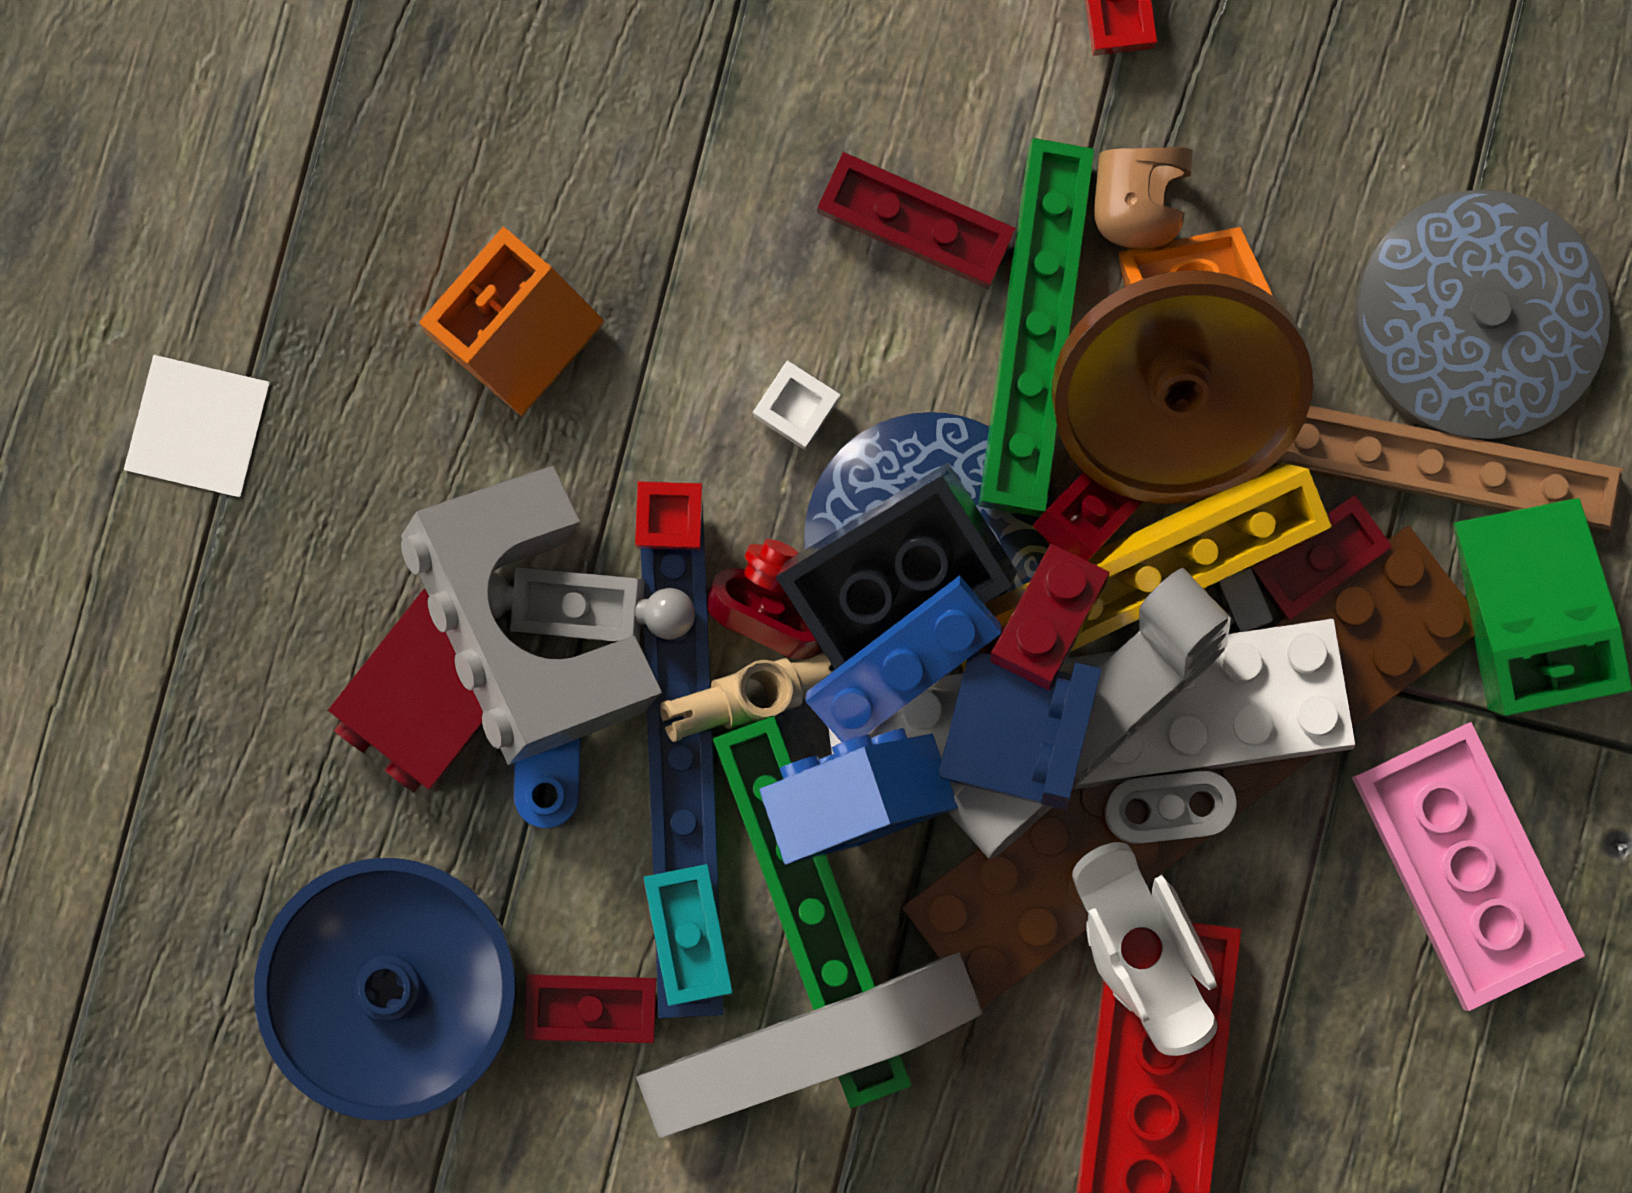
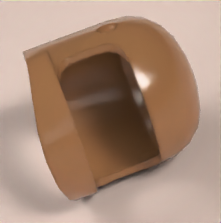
M1186 147L1121 148L1105 150L1099 153L1095 196V222L1102 236L1116 245L1132 249L1158 248L1172 242L1182 229L1185 213L1179 209L1164 206L1166 189L1171 181L1191 176L1193 150Z

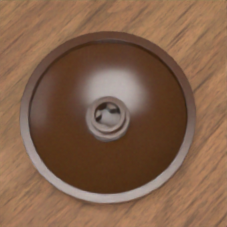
M1196 270L1176 271L1148 277L1127 285L1102 300L1082 318L1066 339L1059 353L1052 380V403L1059 434L1067 452L1081 470L1095 482L1117 494L1139 501L1163 504L1202 501L1217 493L1253 480L1278 461L1296 439L1309 412L1313 391V372L1309 353L1299 327L1290 313L1271 294L1246 280L1228 274Z

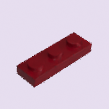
M842 152L817 207V214L988 290L1016 229L1013 226L845 152Z

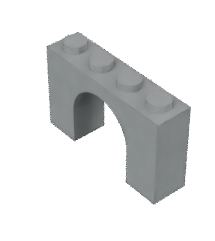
M554 466L416 511L401 535V550L405 563L413 574H419L429 595L428 608L432 621L439 631L447 633L456 653L455 667L457 674L465 688L474 691L483 710L482 724L485 734L493 747L501 749L508 765L639 716L662 693L635 635L573 658L546 659L532 655L512 643L503 634L493 618L488 601V583L491 573L505 565L562 546L580 522Z

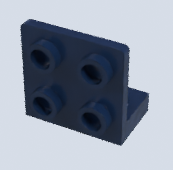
M977 651L966 662L939 768L940 778L1067 811L1101 668L1075 662L1073 673L1059 672L1049 691L991 663V654Z

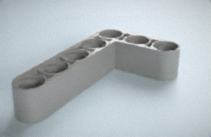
M1184 568L1171 574L1144 600L1139 609V632L1099 667L1101 668L1100 678L1072 790L1206 671L1225 651L1228 643L1231 617ZM966 785L954 797L958 808L947 813L989 859H992L1008 848L1053 807Z
M956 953L913 969L863 993L656 1067L636 1076L658 1138L897 1056L982 1015L983 1012L960 953Z

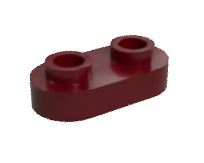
M729 568L715 576L707 595V609L720 625L763 644L787 658L810 659L821 653L820 645L787 594L773 592L755 584L744 574L745 569Z

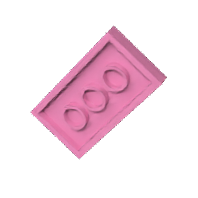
M1472 722L1466 723L1352 777L1463 1010L1470 1011L1585 956Z

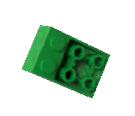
M1580 498L1452 522L1475 634L1474 640L1488 710L1507 716L1632 691L1620 623Z

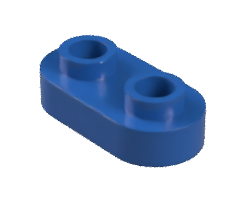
M582 737L515 762L514 803L520 816L529 824L544 829L556 828L567 823L575 814L580 799ZM542 784H552L558 793L556 803L549 808L539 807L534 800V793Z

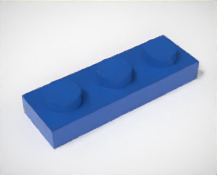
M958 576L806 692V703L841 742L867 735L1002 633L1001 623L961 576Z

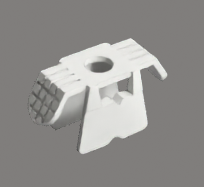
M1109 843L1092 850L1076 864L1072 877L1077 892L1088 913V921L1086 922L1088 943L1091 946L1099 974L1113 991V995L1140 1018L1146 1033L1158 1051L1166 1055L1178 1056L1200 1049L1215 1035L1217 1022L1212 1011L1203 1000L1191 975L1208 990L1217 987L1212 964L1175 889L1161 875L1154 879L1151 894L1139 871L1135 855L1126 843ZM1134 928H1148L1155 932L1161 941V956L1150 968H1133L1126 963L1122 956V940Z

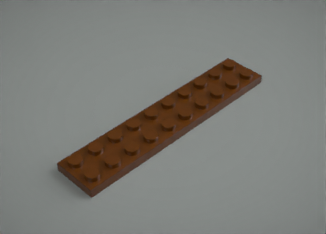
M1409 525L1388 539L1392 545L1390 549L1289 621L1284 618L1273 626L1280 627L1334 619L1352 728L1475 635L1466 598ZM1316 755L1206 771L1219 774L1233 788L1236 796V811L1234 815L1236 817ZM1121 783L1075 789L1071 791L1067 811L1055 807L1051 808L1015 842L992 859H989L979 848L901 908L939 959L960 953L980 1007L983 1009L1086 930L1088 913L1077 892L1072 877L1074 867L1086 854L1105 844L1115 842L1126 843L1133 851L1139 871L1147 884L1209 836L1144 844L1124 842L1111 832L1104 814L1105 803L1109 794ZM1196 792L1190 798L1189 806L1195 815L1204 817L1211 811L1212 801L1207 794ZM1133 799L1126 805L1125 815L1130 822L1141 824L1147 819L1148 808L1141 800Z

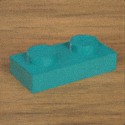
M708 864L643 877L668 1006L733 993Z

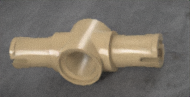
M824 652L810 659H800L794 662H790L787 658L773 662L769 660L755 661L735 674L713 680L709 689L675 700L661 702L660 714L662 721L679 716L684 717V719L673 722L672 725L665 727V730L672 742H676L683 737L723 725L726 729H732L741 725L748 726L776 716L781 712L800 707L802 699L806 698V692L833 671H830L829 668L833 666ZM747 679L760 682L766 689L768 695L766 708L756 707L748 700L745 693Z

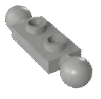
M516 568L514 586H510L504 577L495 572L491 573L488 583V601L494 620L503 617L507 611L512 612L510 631L607 641H620L635 635L638 643H640L641 624H646L648 629L657 637L671 640L685 635L691 629L695 620L693 602L688 595L678 589H661L652 594L649 599H644L645 579Z

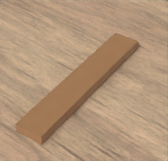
M1310 406L1305 422L1294 442L1278 461L1272 465L1276 466L1280 463L1308 468L1312 474L1500 512L1580 498L1589 529L1605 533L1613 528L1623 468Z

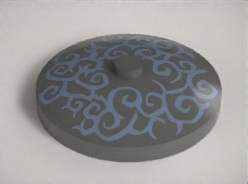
M1470 190L1444 195L1428 201L1411 211L1388 231L1374 249L1360 277L1354 307V326L1359 352L1369 376L1384 398L1397 411L1424 429L1494 442L1520 437L1541 428L1569 409L1581 397L1595 377L1606 351L1610 330V303L1605 279L1595 256L1583 238L1568 222L1540 203L1523 196L1495 190Z

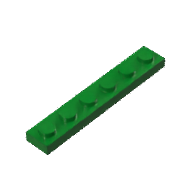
M1032 138L1028 146L978 507L1041 517L1046 511L1057 430L1052 403V380L1059 353L1070 334L1094 156L1093 148Z

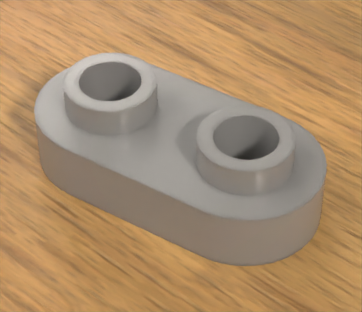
M1210 771L1135 778L1119 784L1111 791L1105 803L1104 814L1111 832L1120 840L1131 844L1204 837L1217 834L1230 824L1236 811V796L1233 788L1225 778ZM1196 792L1207 794L1212 801L1211 811L1204 817L1195 815L1189 806L1190 798ZM1133 799L1141 800L1148 808L1147 819L1141 824L1130 822L1125 815L1126 805Z

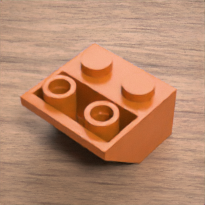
M504 226L419 321L422 329L432 341L521 417L527 413L605 323L603 318L548 263Z

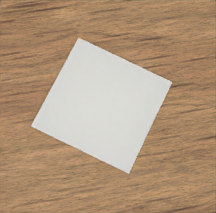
M153 355L124 470L240 497L270 382Z

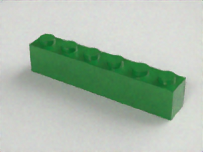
M769 717L713 738L813 1010L874 988L873 980L826 855L786 865L783 862L759 790L782 780L780 768L791 763L775 717ZM900 1054L838 1076L850 1109L912 1086Z

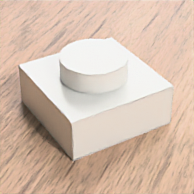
M787 360L752 414L754 418L806 451L838 403L840 394Z

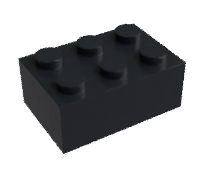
M948 462L787 560L776 575V578L836 670L958 576H961L983 603H986L1013 587L1017 570Z

